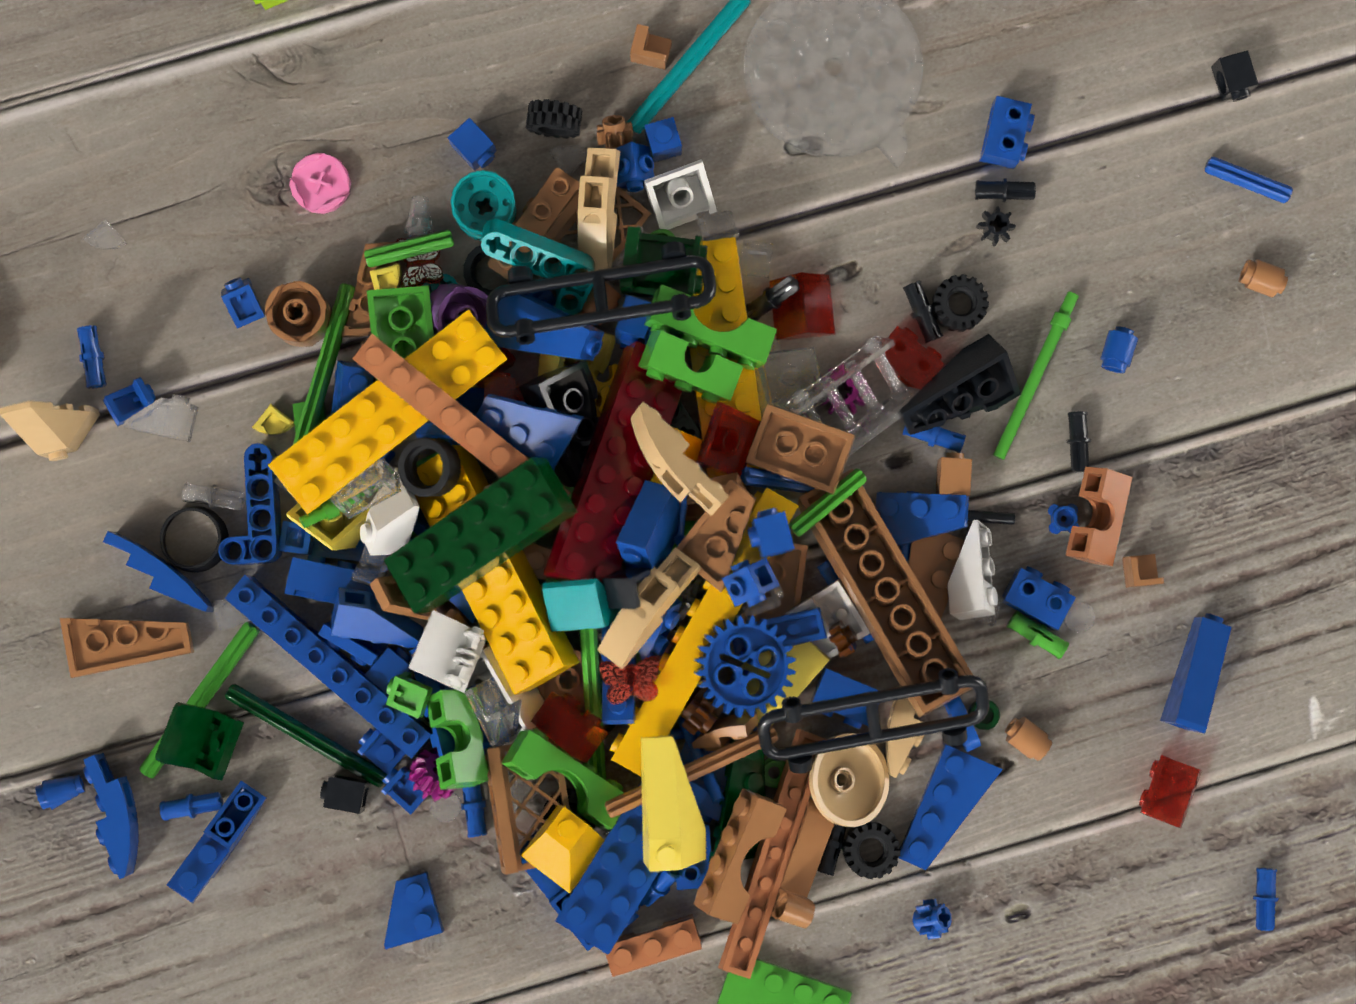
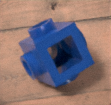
M629 142L615 148L620 151L617 187L624 188L627 192L643 190L644 180L655 177L654 162L651 158L649 146Z
M767 558L752 564L749 563L748 559L731 567L732 574L722 578L735 607L745 602L748 603L749 607L766 600L764 593L780 586Z

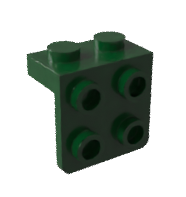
M177 702L171 712L155 759L164 764L194 769L213 779L222 781L244 722L221 711Z

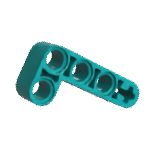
M499 219L489 220L483 226L481 237L482 250L486 255L513 266H527L534 274L544 278L575 274L574 271L581 268L587 271L595 270L593 258L577 249ZM526 246L529 247L531 251L524 253L520 252L518 248ZM554 257L559 259L560 261L552 264L547 262L546 260L548 258ZM593 283L556 289V308L570 315L578 314L585 304ZM567 294L576 296L571 300L563 298Z

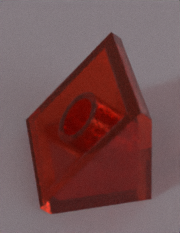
M804 272L789 275L798 280L800 289L782 302L779 309H772L774 328L777 329L775 341L835 335L829 275ZM787 276L769 281V287L772 288Z
M717 401L696 463L701 467L725 475L737 472L740 477L742 469L747 465L746 459L761 421Z

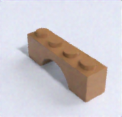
M742 788L739 798L734 803L733 812L727 826L722 831L721 840L716 852L709 862V868L702 885L697 890L696 899L693 903L696 907L710 916L738 925L750 897L741 882L740 871L743 859L756 843L776 836L787 810L786 807L770 798Z

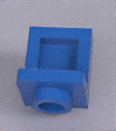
M139 377L134 379L132 385L104 396L103 402L118 427L150 413L155 403V394L151 386L144 384L142 378Z
M406 766L402 767L399 771L394 768L383 779L382 782L386 786L381 792L384 795L388 794L411 815L426 798L422 799L423 792L421 790L413 791L415 782L408 780L411 770Z

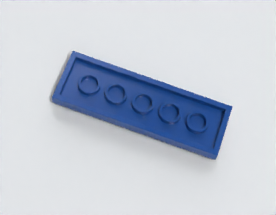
M689 782L699 808L708 792L695 783ZM642 805L620 815L555 922L607 955L611 952L660 872H650L643 862Z

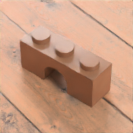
M1085 467L1079 496L1091 503L1093 510L1092 519L1086 527L1072 526L1065 556L1091 564L1113 566L1133 477L1108 468Z
M690 914L664 922L662 926L638 934L632 932L620 936L609 955L606 954L612 977L701 950L702 942L694 916Z

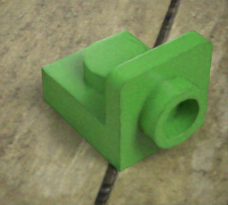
M405 671L390 680L386 693L389 694L386 705L420 719L424 716L433 688L411 679L412 673Z

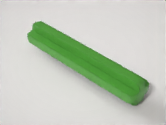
M447 229L364 251V256L368 267H375L453 247L454 240L451 231Z
M858 468L853 470L838 483L834 495L826 492L790 522L789 527L798 537L802 536L866 483L867 478L865 474Z

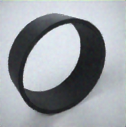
M192 506L178 510L167 518L160 532V545L166 558L177 568L187 572L198 573L213 568L222 560L218 553L219 545L224 539L229 537L226 524L216 512L205 507ZM185 511H197L205 514L214 523L218 534V542L213 554L203 563L193 566L175 562L170 557L165 543L168 526L176 516Z

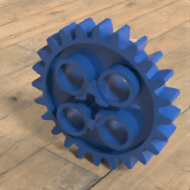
M736 615L735 624H732L729 619L725 618L723 619V629L717 625L712 626L715 632L713 637L707 634L703 635L708 642L707 646H697L704 653L703 657L694 658V661L702 664V668L695 670L694 674L704 678L697 683V686L700 688L708 687V690L703 695L704 698L709 699L715 696L712 706L718 708L724 703L723 712L729 714L733 707L737 717L742 716L744 709H746L750 717H754L755 708H758L761 713L765 714V704L769 703L777 707L778 705L774 697L778 695L786 698L782 687H792L793 685L786 679L787 675L796 674V671L788 668V664L796 661V658L786 655L793 647L789 644L782 645V642L787 637L786 634L781 633L775 636L778 626L772 624L766 629V619L761 618L755 625V617L752 615H748L746 623H744L740 615ZM740 637L743 641V648L739 653L733 654L730 650V643L734 638ZM764 649H769L771 660L768 664L762 666L759 663V654ZM725 654L742 662L747 661L748 664L769 672L770 677L765 678L748 670H743L736 665L721 660L720 655ZM728 666L731 669V678L725 683H720L718 672L721 668ZM757 678L760 684L759 690L755 694L750 695L747 692V683L751 679Z

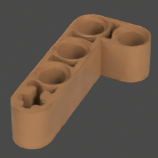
M811 798L808 800L771 916L775 919L805 929L811 924L815 913V904L807 897L834 823L827 820L819 812Z

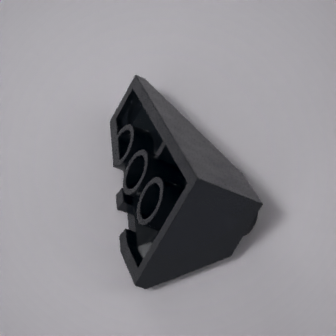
M990 334L963 348L899 410L908 433L912 435L934 427L943 426L946 420L959 417L961 420L970 418L971 413L983 409L986 412H990L1020 396L1021 392L1007 351Z
M586 360L544 373L519 386L527 405L543 409L550 408L557 410L559 413L571 416L575 414L584 417L559 461L574 487L599 420L595 405V399H598L597 386Z

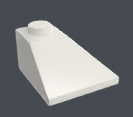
M395 467L369 509L365 524H362L360 528L361 541L365 543L370 555H391L406 545L411 538L420 506L415 495L410 493L402 484L398 474V467Z

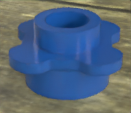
M1072 503L1059 507L1057 504L1051 505L1048 508V514L1051 516L1050 532L1053 534H1059L1061 531L1071 533L1072 526L1079 527L1077 523L1078 507ZM1062 516L1066 517L1065 522L1061 521Z

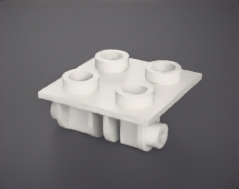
M432 610L408 668L465 693L487 640L484 630L475 626L471 628Z

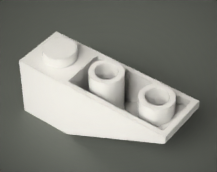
M979 520L972 521L948 582L950 615L959 620L995 615L994 605L998 604L997 591L992 585L995 565L989 553V546H992V534L990 529Z

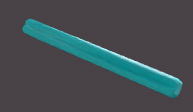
M730 0L629 118L627 123H632L634 133L640 134L645 129L644 125L649 124L750 5L751 0Z

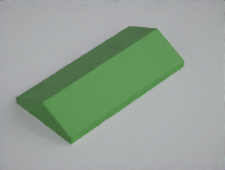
M429 285L367 290L371 334L376 336L403 359L434 336Z

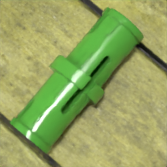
M1015 611L1007 624V628L1028 639L1030 645L1034 647L1038 645L1057 659H1061L1069 647V642L1048 631L1046 625L1035 623L1019 611Z

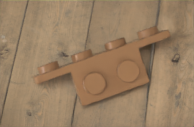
M555 168L537 195L528 200L519 220L512 224L545 237L579 190L580 182L560 168ZM526 246L518 248L520 252L524 253L531 251V249ZM492 257L487 263L490 269L507 281L508 271L515 267Z

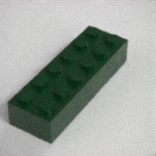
M531 457L385 558L384 562L413 613L431 612L578 511L547 458Z

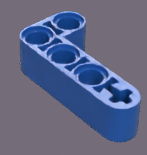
M252 444L244 453L248 536L228 537L221 542L218 549L219 557L227 564L239 566L269 564L276 562L282 555V551H278L282 530L279 479L268 466L269 463L277 458V454L273 449L264 444ZM263 453L267 455V458L262 460L260 464L255 461V457H259ZM262 470L268 472V475L255 474V472L262 473ZM265 480L269 484V491L260 497L256 492V487L258 483ZM268 511L271 520L267 526L261 527L258 523V516L261 512ZM269 541L272 544V552L268 557L264 558L260 554V546L263 542ZM238 543L242 548V553L239 558L232 559L229 550L233 544Z

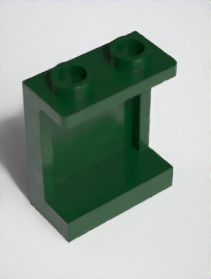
M628 226L622 266L662 260L661 248L669 242H681L686 247L687 256H700L703 258H707L708 246L703 245L702 236L696 235L695 239L647 234L642 233L639 227ZM688 268L620 279L619 287L622 294L653 298L655 291L661 285H665L692 297L702 293L703 278L702 275H699V269Z

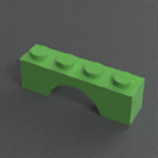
M661 285L655 291L652 303L671 300L673 296L685 293ZM691 309V317L682 321L675 320L672 313L646 317L644 325L651 327V332L662 330L689 342L688 347H703L709 350L708 353L710 355L717 354L724 358L729 357L737 360L738 364L749 370L758 369L766 364L777 331L776 328L750 318L745 320L735 330L728 332L714 331L704 326L698 320L693 309Z
M534 728L532 731H520L501 764L525 780L537 779L548 771L561 773L570 780L576 790L578 799L576 813L601 830L613 829L620 815L611 818L606 811L605 802L623 794V786L614 780L607 779L606 781L598 776V769L588 763L583 762L581 764L573 759L574 754L567 748L560 745L555 747L549 743V737L543 732Z

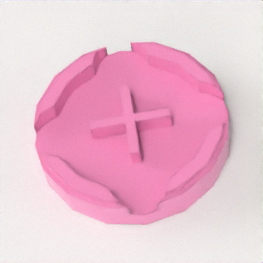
M324 153L305 156L297 162L293 169L292 177H290L289 185L292 196L302 208L311 213L325 214L335 211L344 204L350 194L351 180L347 169L339 159Z

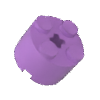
M451 283L438 286L430 295L434 336L457 319L458 314L462 315L468 309L485 329L487 324L486 300L488 296L477 288Z

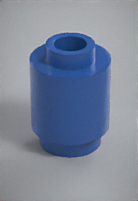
M1117 326L1115 330L1108 331L1100 358L1103 361L1102 368L1115 373H1125L1126 368L1130 367L1138 338L1133 335V330Z

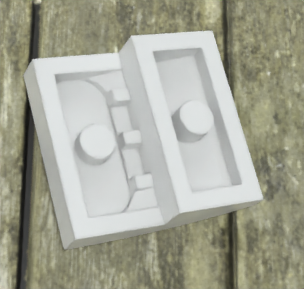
M839 579L785 613L788 615L820 607L827 638L813 641L812 643L830 659L839 652L833 642L831 643L829 639L831 636L829 633L831 625L842 620L845 626L849 624L853 628L858 640L870 634Z

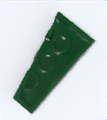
M731 738L730 744L737 740ZM762 749L726 765L724 775L727 777L725 790L722 792L724 799L719 802V805H722L720 821L715 823L713 836L716 837L714 852L710 851L709 862L716 852L721 840L722 831L727 826L733 812L734 803L739 798L742 788L765 796V759ZM759 842L747 852L743 860L755 857Z

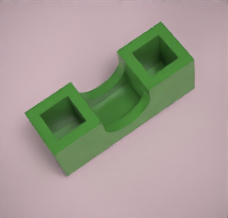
M662 330L651 332L639 363V367L647 370V376L659 381H664V378L674 381V387L684 392L691 393L693 389L702 393L701 399L718 405L719 401H731L744 366L714 354L706 355L702 367L697 372H694L687 367L684 359L689 342Z
M474 688L466 689L465 693L451 689L440 690L432 694L427 704L430 727L448 730L455 740L454 752H449L436 759L440 790L474 787L488 781L489 767L484 755V737L480 729L478 718L479 706L475 699Z

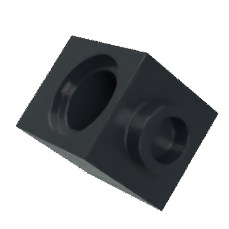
M1248 50L1219 58L1211 67L1221 101L1232 98L1233 102L1246 99L1251 96L1250 92L1259 85Z
M335 774L329 776L328 781L324 780L320 793V799H324L323 807L361 814L365 811L370 783L366 780Z

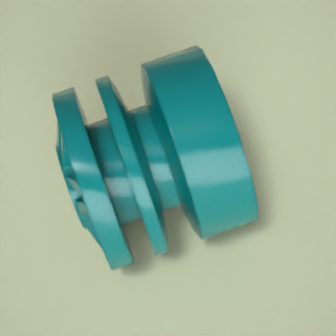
M484 170L471 172L461 178L453 189L451 197L453 216L462 232L472 239L481 241L483 226L489 220L499 219L510 224L515 222L517 208L513 190L508 182L498 174ZM488 202L492 212H485L484 215H481L478 206H484Z

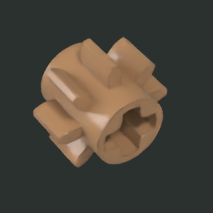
M607 116L602 120V125H597L598 145L605 144L606 149H615L633 142L632 123H625L623 116Z

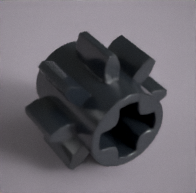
M999 206L995 208L991 215L989 212L984 211L982 218L986 222H979L976 226L977 229H982L983 236L980 240L983 241L987 238L992 241L993 246L997 245L1000 238L1008 242L1010 235L1006 231H1012L1016 228V225L1010 224L1009 221L1012 213L1009 212L1005 215L1000 212ZM993 221L997 222L998 227H1002L999 232H995V227L990 226Z

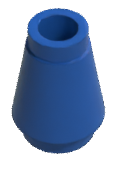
M76 775L44 780L41 785L35 787L41 808L43 810L47 808L53 810L80 793L85 792V787L81 776Z

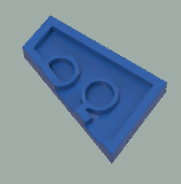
M493 394L486 396L475 416L530 458H547L553 470L556 468L584 418L575 414L571 416L559 413L557 410L550 408L543 409L527 405L526 402Z
M877 492L876 509L898 546L962 529L968 525L969 496Z

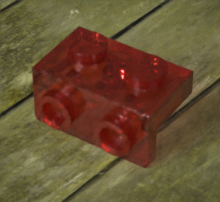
M1161 755L1159 761L1155 760L1152 764L1149 777L1153 779L1149 790L1144 789L1140 797L1139 806L1142 807L1141 813L1182 828L1202 770Z

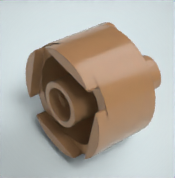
M293 281L276 287L270 293L265 304V314L268 325L274 334L286 343L297 347L314 346L325 337L332 308L327 299L314 286L303 281ZM297 310L303 312L304 315L301 318H296L294 313Z

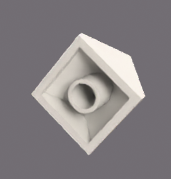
M702 160L644 180L645 192L659 229L669 230L717 212Z

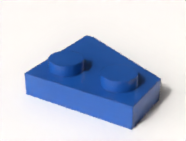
M428 872L396 881L384 942L385 950L444 932Z

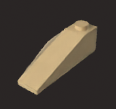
M27 401L0 408V416L37 455L49 458V461L68 458L67 453L77 451L100 416L99 409L90 405L78 406L79 410H73L72 404L53 406L51 402Z

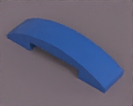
M283 521L278 551L386 565L384 559L390 556L370 555L361 538L356 548L332 551L295 522Z

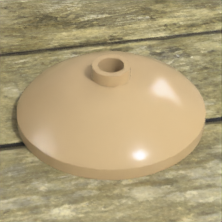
M855 733L838 734L829 739L855 735ZM876 744L821 753L814 756L809 774V785L813 801L819 812L830 822L843 827L864 825L878 815L888 796L889 774L886 760Z

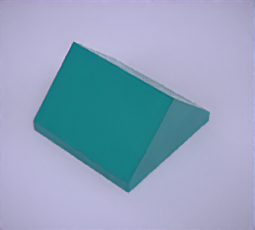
M597 578L543 583L542 591L551 632L604 628L612 624L621 609L609 608L604 585Z

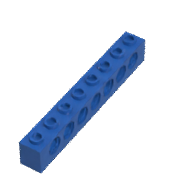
M244 575L227 594L225 599L411 759L417 757L431 740L430 735L433 734L431 728L420 719L387 706L386 702L389 695L385 694L364 676L366 673L340 650L329 647L324 642L325 638L318 635V631L255 577Z

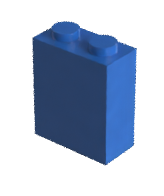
M645 480L618 536L616 543L625 568H650V571L653 567L658 569L669 556L675 544L674 537L678 534L680 505L678 500L663 484Z

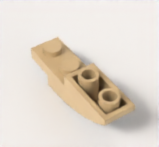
M588 148L585 176L580 175L577 223L578 250L587 253L593 258L595 270L612 268L618 215L614 213L620 151L617 149ZM580 269V272H588L586 269Z
M643 402L630 419L634 434L648 464L664 486L679 502L689 495L712 516L729 496L718 482L711 480L700 469L694 460L689 459L683 454L690 446L685 441L684 436L678 430L671 428L661 418L657 410Z
M675 547L658 569L653 567L650 571L651 575L644 578L637 587L641 606L637 609H621L604 636L598 651L623 670L663 622L661 617L700 572V565Z
M908 698L893 701L887 729L921 723V721L914 718L916 712ZM924 735L885 742V755L889 775L897 778L899 773L904 775L911 762L908 754L913 746L918 747Z

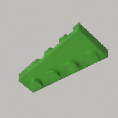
M757 958L750 979L727 972L717 1004H849L852 992Z

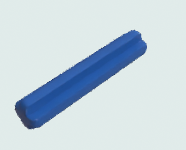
M1211 157L1205 166L1204 171L1207 174L1281 203H1286L1293 191V188L1216 157Z
M745 467L742 469V475L740 476L742 482L748 486L767 487L799 493H808L815 489L763 469Z

